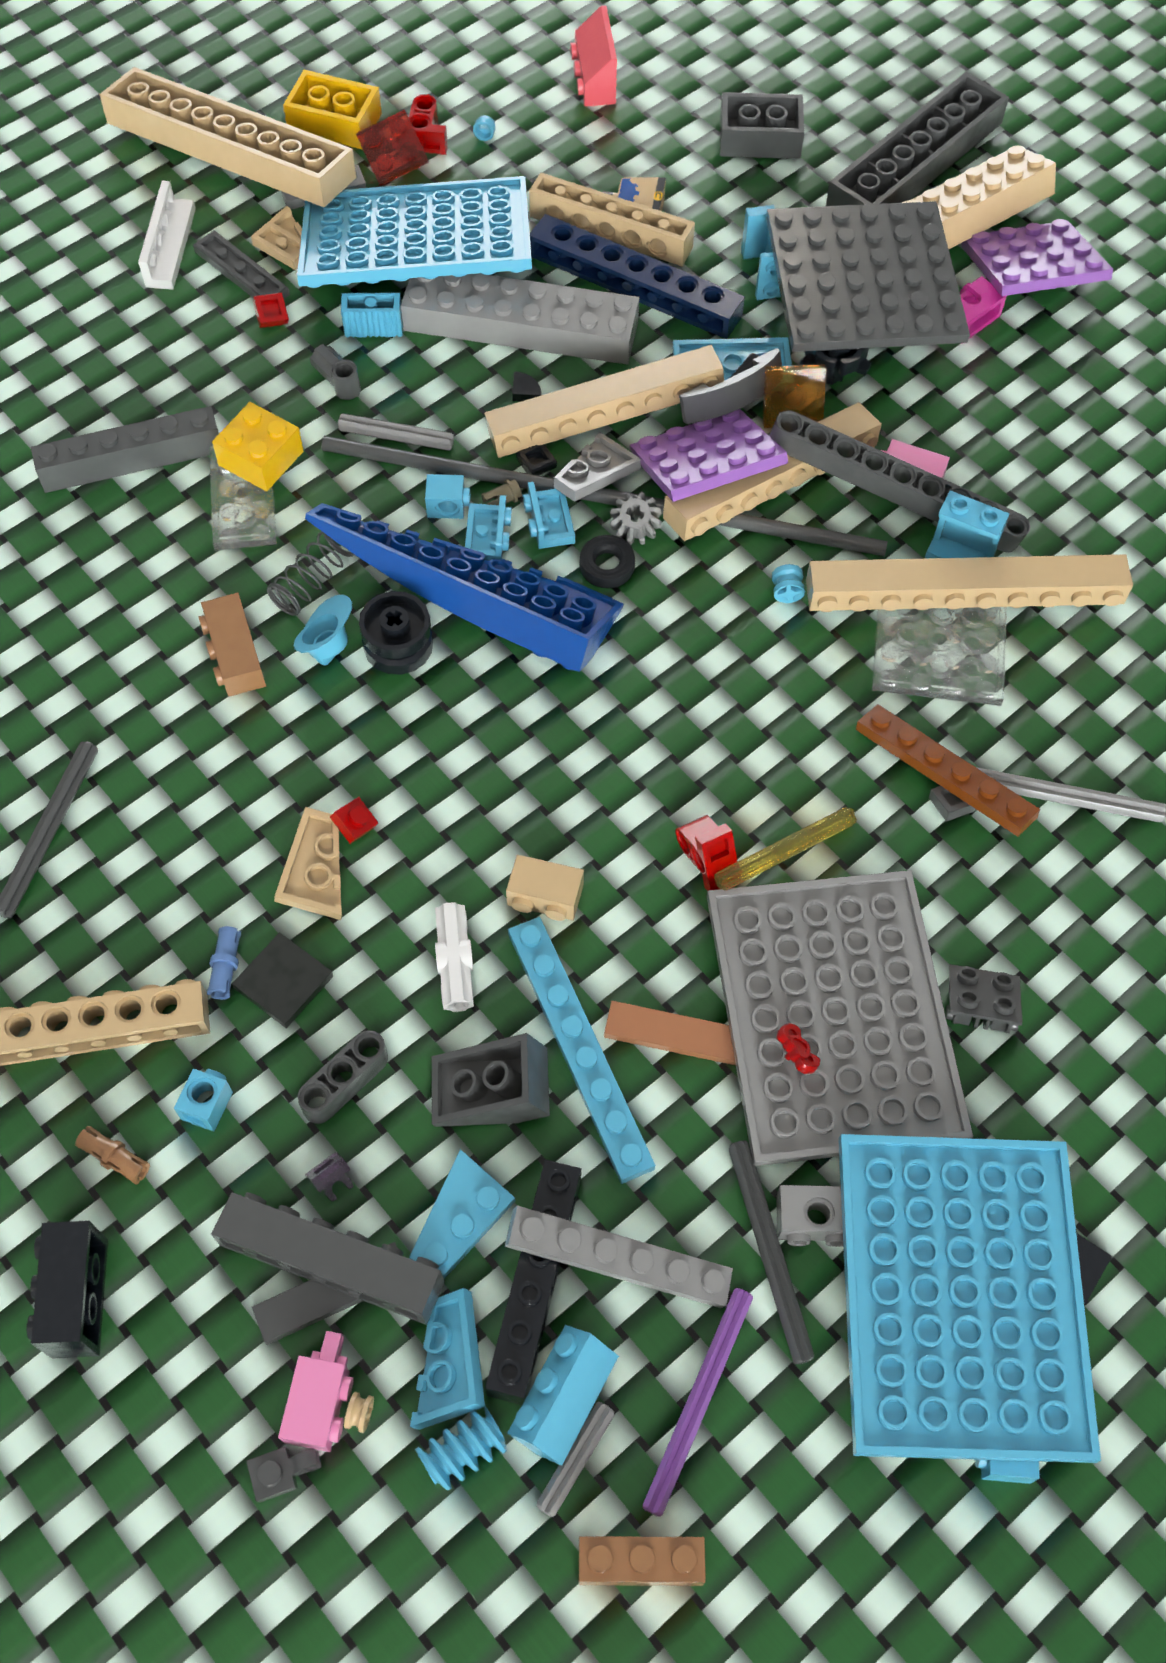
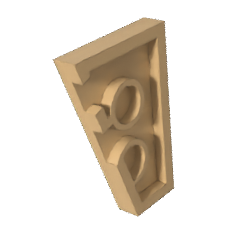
M305 807L274 896V902L341 920L339 829L330 818L332 814Z

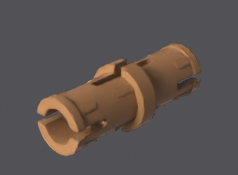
M87 1126L86 1130L83 1129L76 1139V1147L101 1161L100 1165L105 1169L109 1170L112 1168L134 1184H138L140 1180L142 1181L149 1171L150 1164L125 1149L124 1143L105 1137L91 1126Z

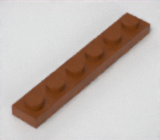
M879 704L858 720L856 727L858 732L1017 837L1038 818L1040 812L1038 807Z

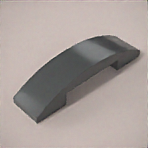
M775 348L753 359V367L712 387L703 383L679 395L683 422L690 424L726 415L749 405L768 393L783 377L780 349Z

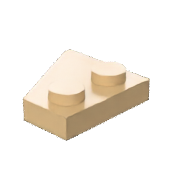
M285 206L251 236L252 245L294 270L298 267L302 228L294 220L290 207Z

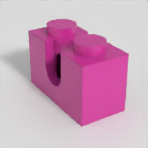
M983 276L972 283H967L960 291L970 332L969 338L1001 316L1007 297L1001 296L992 283Z

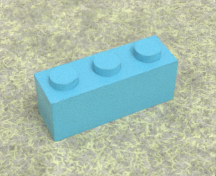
M565 1325L560 1336L555 1341L545 1364L537 1375L524 1403L517 1412L507 1434L536 1455L562 1466L619 1356L591 1333Z

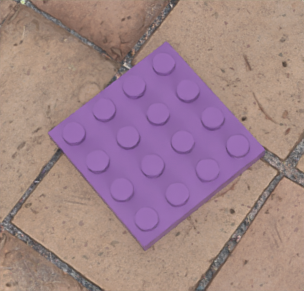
M1057 219L1047 224L1030 223L1026 227L1020 228L1003 227L999 231L993 232L982 231L972 235V238L961 244L964 251L1001 296L1112 279L1113 268L1074 226L1064 219Z
M741 409L685 427H673L664 434L646 436L638 442L630 444L631 453L638 456L641 460V467L672 502L788 464L787 452Z

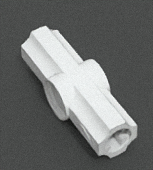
M456 902L443 903L440 907L435 908L438 943H435L437 970L438 974L441 975L442 1004L444 1010L452 1012L466 1011L468 1008L474 1007L471 980L473 960L471 940L468 939L467 935L468 926L465 905H460Z

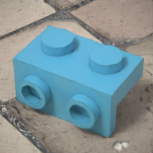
M534 481L528 482V494H523L525 513L531 512L532 518L528 519L529 532L531 537H536L538 548L575 544V533L566 496L557 489L536 491Z
M500 495L499 505L469 503L465 547L484 553L485 559L489 561L502 558L503 551H509L510 532H504L505 526H511L512 507H506V495Z

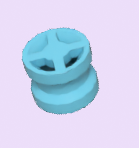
M786 564L774 569L772 572V582L776 586L773 593L777 601L792 603L805 596V586L801 582L803 580L801 567Z

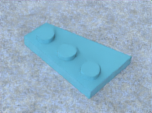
M460 1149L409 1258L416 1261L417 1257H423L435 1262L445 1279L515 1203V1197Z
M462 1288L438 1297L428 1320L423 1346L427 1351L424 1374L418 1376L416 1390L421 1392L417 1412H412L410 1423L412 1428L420 1430L485 1407L472 1292Z

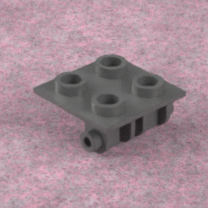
M950 964L949 1005L946 1006L945 1010L946 1019L951 1020L952 1024L957 1023L969 1026L973 1017L972 1026L974 1028H977L980 1019H983V1029L988 1030L990 1026L991 1030L1002 1031L1008 1034L1011 1030L1017 1031L1018 1026H1022L1020 976Z

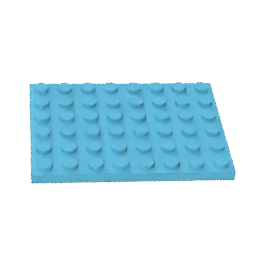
M525 176L345 189L324 208L305 201L297 270L299 287L317 288L327 284L345 286L354 282L373 284L381 280L406 281L409 278L421 277L435 279L438 276L448 275L463 277L474 273L491 275L501 271L520 273L532 269Z
M841 1134L838 1141L853 1456L1100 1462L1101 1455L1067 1143L1061 1141Z

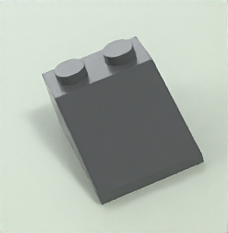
M528 1033L432 1056L433 1126L510 1124L550 1116L547 1047Z

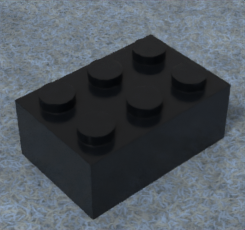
M90 1221L42 1223L41 1236H37L35 1239L34 1253L35 1258L38 1260L37 1275H33L31 1279L30 1291L32 1299H35L34 1314L30 1315L27 1321V1337L31 1340L33 1346L52 1359L100 1356L108 1239Z

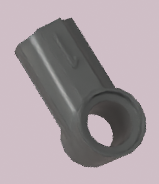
M321 344L316 347L313 355L310 357L311 365L334 386L337 397L344 400L356 398L361 392L356 364L351 360L343 359L331 346Z

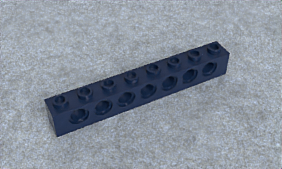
M545 214L530 232L532 258L617 294L639 297V303L724 339H728L743 316L745 296Z

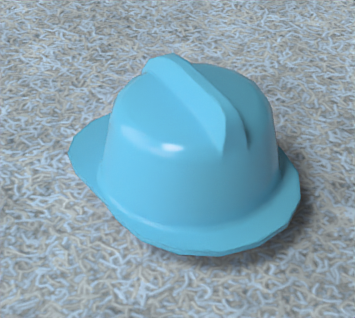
M343 594L335 595L319 605L304 629L295 638L294 647L296 651L301 653L308 652L321 665H328L336 655L343 651L348 643V635L344 624L352 611L351 599Z

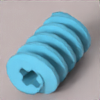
M486 1406L484 1407L486 1416L484 1418L476 1411L470 1412L472 1426L469 1427L462 1420L456 1422L457 1436L448 1429H444L442 1432L443 1445L434 1438L429 1439V1454L419 1447L415 1448L435 1486L439 1483L446 1490H450L451 1482L449 1475L451 1474L460 1481L465 1480L464 1465L477 1472L479 1470L477 1459L479 1455L489 1463L492 1462L491 1447L493 1446L503 1454L507 1452L505 1439Z

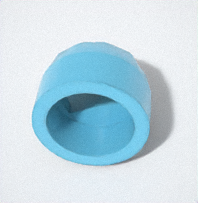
M486 115L480 116L475 121L473 127L474 135L482 141L491 140L496 129L494 120Z

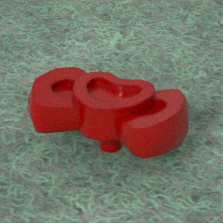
M792 1023L784 1024L778 1030L776 1037L782 1043L784 1050L788 1052L785 1054L786 1060H792L795 1063L796 1069L803 1074L814 1073L820 1066V1058L811 1053L810 1045L801 1037V1029Z

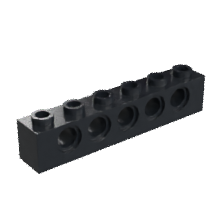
M545 1160L532 1210L571 1221L581 1184L582 1168ZM521 1251L485 1387L487 1396L520 1405L524 1403L529 1392L561 1262Z

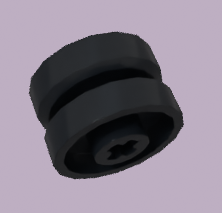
M400 591L379 594L366 603L360 612L359 628L367 660L377 670L387 674L398 675L413 672L424 665L432 654L433 647L431 620L426 605L418 597Z

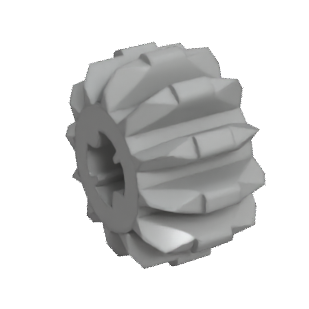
M642 491L637 498H633L632 493L628 492L627 501L619 498L616 500L618 508H613L610 511V515L613 518L610 525L611 529L617 530L616 536L622 539L627 536V542L630 545L633 544L634 539L639 538V543L644 545L645 536L652 539L656 537L654 529L661 528L662 522L658 518L662 513L661 508L655 507L656 501L653 497L645 501V494ZM635 515L641 516V519L638 517L637 522L631 521V518L634 520Z

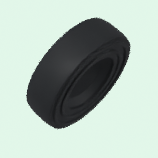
M600 535L590 539L583 546L579 558L580 570L583 577L592 585L600 588H615L623 585L631 578L635 569V554L631 545L624 539L614 535ZM601 554H613L619 559V564L614 569L606 570L598 567L595 560Z

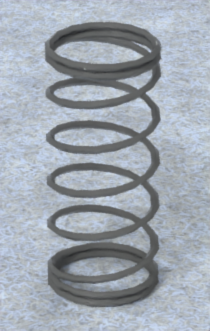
M323 532L318 533L317 543H308L306 547L307 554L301 553L296 556V565L286 566L285 577H276L274 583H270L267 586V593L273 603L289 615H298L301 611L300 604L288 589L276 583L277 580H287V583L296 595L304 601H311V596L307 590L296 581L288 578L287 571L289 568H297L302 578L312 588L322 590L319 580L312 573L298 565L299 557L307 556L318 573L327 579L333 578L331 570L322 561L309 554L311 545H318L322 554L330 563L336 567L343 568L342 559L338 554L320 543L319 538L322 534H324L326 541L335 551L346 557L354 556L352 552H347L339 547L332 538ZM323 548L330 551L340 561L341 565L332 561ZM312 559L320 563L329 572L330 576L325 575L314 564ZM302 571L310 575L317 582L319 588L314 586L304 576ZM291 582L297 585L301 590H303L304 593L308 596V599L303 597L293 587ZM272 588L275 589L276 594L282 602H280L279 599L275 596V594L272 591ZM278 590L289 598L296 610L287 604Z

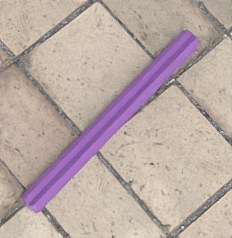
M735 1288L644 1500L643 1509L655 1516L660 1517L664 1513L753 1300V1296L743 1289Z

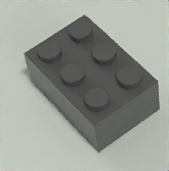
M722 92L720 156L801 159L804 138L803 95Z

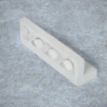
M170 181L161 182L138 261L146 288L174 290L196 209L194 200L174 198Z

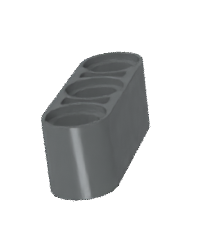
M370 1030L359 1033L300 1088L297 1096L298 1103L308 1121L316 1124L328 1121L386 1066L388 1061L387 1049L384 1039L379 1033ZM368 1047L379 1049L373 1057L362 1056V1052ZM341 1072L352 1073L351 1078L346 1082L335 1081L336 1076ZM320 1096L325 1098V1102L320 1107H308V1103L314 1097Z

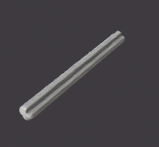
M978 768L1021 796L1155 822H1162L1166 817V804Z

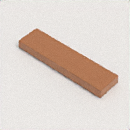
M611 1001L604 1038L736 1066L729 1025Z

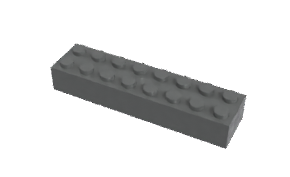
M966 71L829 182L826 206L903 203L904 201L911 200L1002 124L1009 97Z

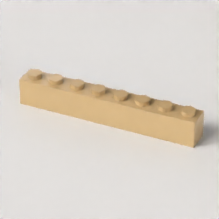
M708 345L484 412L489 436L498 458L504 457L531 446L547 444L680 404L679 395L703 383L712 387L724 381V371L713 346Z
M860 402L818 422L872 447H875L878 443L882 425ZM787 455L788 464L674 502L668 496H665L663 519L685 542L825 472Z

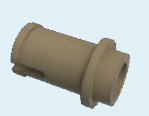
M507 479L504 481L505 484L482 493L481 497L483 503L496 498V500L487 503V505H499L500 495H506V503L511 501L516 503L518 498L522 496V492L515 479L512 481Z

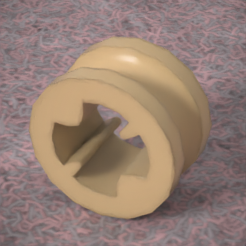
M354 1392L352 1394L345 1415L344 1428L350 1429L352 1426H356L359 1432L364 1433L366 1431L373 1410V1396L362 1399L360 1393Z

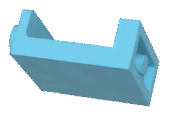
M774 205L746 208L741 253L743 259L760 257L755 291L757 300L781 297L766 221L767 209H775Z
M950 490L939 511V522L924 559L994 557L1010 513Z

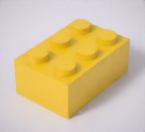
M303 70L283 104L286 124L333 142L358 149H363L382 115L379 87L308 70Z

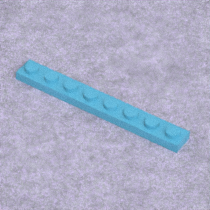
M537 917L509 928L508 935L620 1183L623 1184L655 1170L656 1165L541 918Z

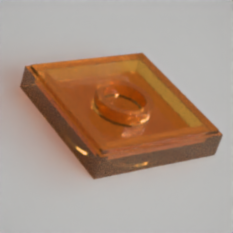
M826 366L765 367L763 427L772 428L777 416L783 411H793L816 422L823 420Z

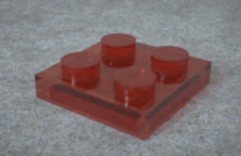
M405 109L356 133L380 186L429 163Z

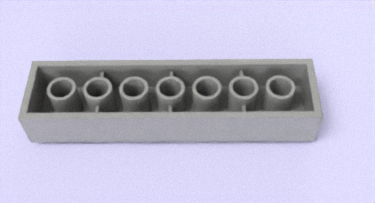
M474 273L463 277L448 275L438 276L435 279H425L423 277L409 278L401 303V314L404 331L628 365L638 325L639 297Z

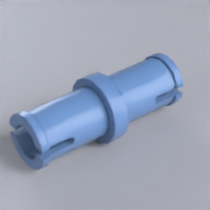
M224 926L218 930L215 954L210 957L209 963L212 971L207 995H211V998L223 1000L230 997L233 971L238 969L239 963L236 955L241 931H237V928Z

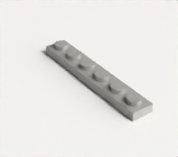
M521 1206L513 1208L505 1247L714 1307L723 1308L727 1306L733 1268Z

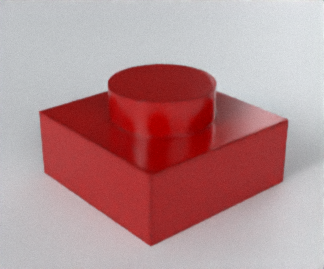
M282 293L253 297L259 328L288 324L289 318Z
M360 797L336 810L330 816L349 844L379 824Z

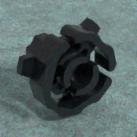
M869 348L804 351L806 356L800 360V365L805 372L814 371L815 369L819 370L818 376L822 378L823 383L829 385L842 382L844 376L853 372L866 375L872 363L866 359Z

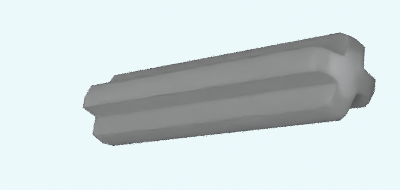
M601 1402L595 1404L563 1465L558 1466L538 1499V1509L548 1516L554 1517L612 1421L614 1411L609 1406Z

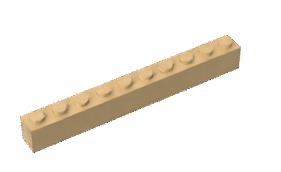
M1126 554L810 561L806 577L809 611L822 612L834 610L864 611L884 609L893 611L896 609L926 610L929 608L959 609L974 607L988 609L991 607L1021 608L1024 606L1054 607L1068 605L1077 607L1086 605L1115 606L1125 603L1133 587Z

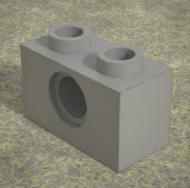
M780 1185L776 1195L778 1240H787L788 1244L792 1246L809 1245L811 1241H825L827 1246L832 1247L843 1246L841 1186ZM811 1210L822 1212L826 1218V1223L820 1225L813 1223L809 1219L807 1212Z

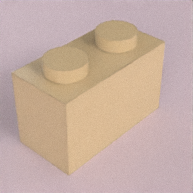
M517 854L506 889L507 905L522 913L534 911L545 914L553 920L563 921L568 919L574 921L584 886V870Z

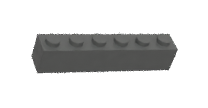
M212 406L31 446L35 471L45 493L214 455L215 451L212 441L219 432Z
M233 1192L231 1193L211 1233L220 1246L305 1279L316 1281L427 1325L445 1283L441 1271L438 1270L439 1266L435 1262L423 1257H417L416 1261L406 1258L400 1249L389 1244H382L381 1248L368 1243V1238L354 1231H348L346 1235L334 1231L332 1224L319 1218H313L312 1222L299 1218L300 1213L290 1207L280 1205L278 1209L267 1206L265 1205L266 1201L255 1194L247 1192L243 1197Z

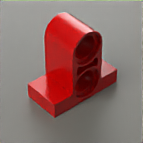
M428 94L418 95L412 102L408 121H392L393 150L446 155L448 149L446 125H438L436 99Z
M705 815L676 828L677 841L685 855L702 873L704 887L707 891L726 889L741 882L733 832L726 823L718 826L708 815Z

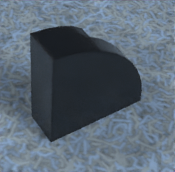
M514 371L513 401H525L542 395L540 385L534 378L525 373Z

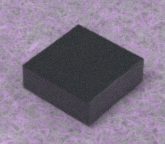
M545 444L531 446L516 453L517 461L527 474L539 476L557 467L556 459Z

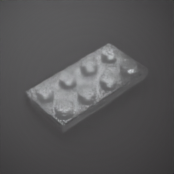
M209 446L214 549L225 550L276 545L274 485L266 492L218 466L214 447Z

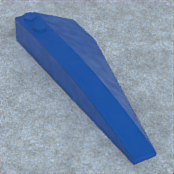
M323 503L307 512L305 516L307 521L334 541L409 590L468 622L531 650L539 657H546L560 663L562 667L568 670L580 672L590 662L624 606V603L560 576H557L556 581L541 577L543 571L531 567L529 572L518 570L512 567L511 561L502 558L489 561L485 559V554L437 538H434L433 543L419 539L420 533L406 530L405 534L389 530L388 523L378 520L362 522L361 515Z

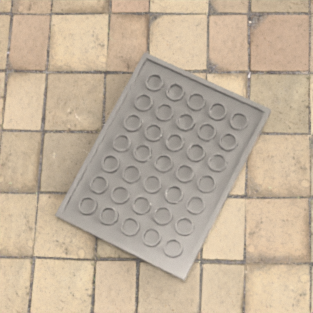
M911 870L709 890L707 892L709 914L754 1166L839 1157L838 1138L841 1134L973 1138ZM792 1023L801 1029V1037L810 1045L811 1053L820 1058V1066L814 1073L803 1074L796 1069L795 1063L792 1060H786L785 1054L788 1052L784 1050L782 1043L776 1037L778 1030L784 1024Z

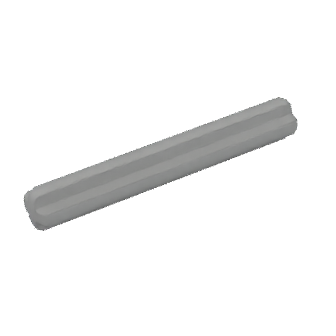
M346 413L340 414L338 419V428L344 432L447 451L452 449L454 443V435L450 432Z

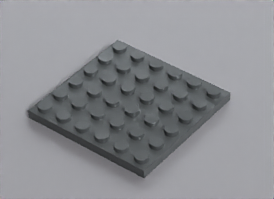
M937 201L767 209L766 221L792 352L968 342L970 332Z

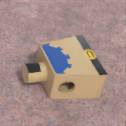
M624 177L620 181L618 193L602 192L662 211L665 200L666 178Z

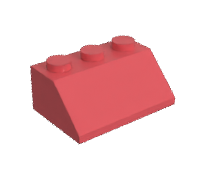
M605 5L600 6L575 30V43H570L571 59L574 60V76L577 78L578 96H583L584 107L616 104L617 57L607 6Z

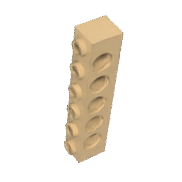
M544 173L539 174L529 190L530 217L541 220L547 214L639 253L679 266L684 265L693 249L695 222Z
M184 979L177 981L175 985L163 987L146 985L142 986L139 990L130 992L112 990L105 992L103 996L91 998L73 996L68 998L67 1001L58 1003L40 1001L33 1003L31 1007L19 1009L1 1007L0 1066L210 1034L207 992L201 981ZM177 1005L173 1012L162 1014L167 1006ZM141 1010L136 1018L126 1020L129 1013ZM104 1016L99 1024L90 1025L95 1017ZM68 1021L62 1030L54 1031L60 1022ZM31 1027L26 1035L18 1037L22 1029Z

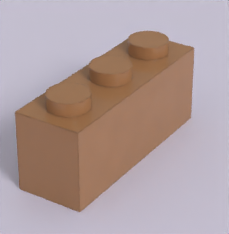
M239 593L201 602L204 615L198 617L203 634L210 633L211 640L206 642L210 659H217L219 666L213 667L218 686L225 685L228 697L266 687Z
M579 1536V1585L702 1586L706 1583L704 1537Z

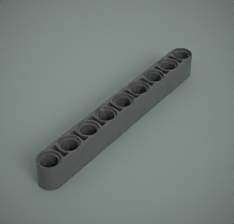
M781 412L777 416L769 434L787 452V455L935 522H939V511L950 490L1010 513L997 547L1002 552L1007 553L1016 550L1030 531L1029 520L1024 515L796 412Z

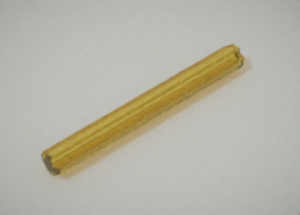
M844 807L717 872L714 876L717 887L727 891L855 825L857 818L854 810Z

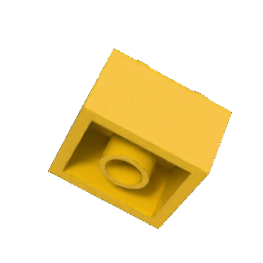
M249 402L212 441L218 466L266 492L304 452L299 427L252 402Z

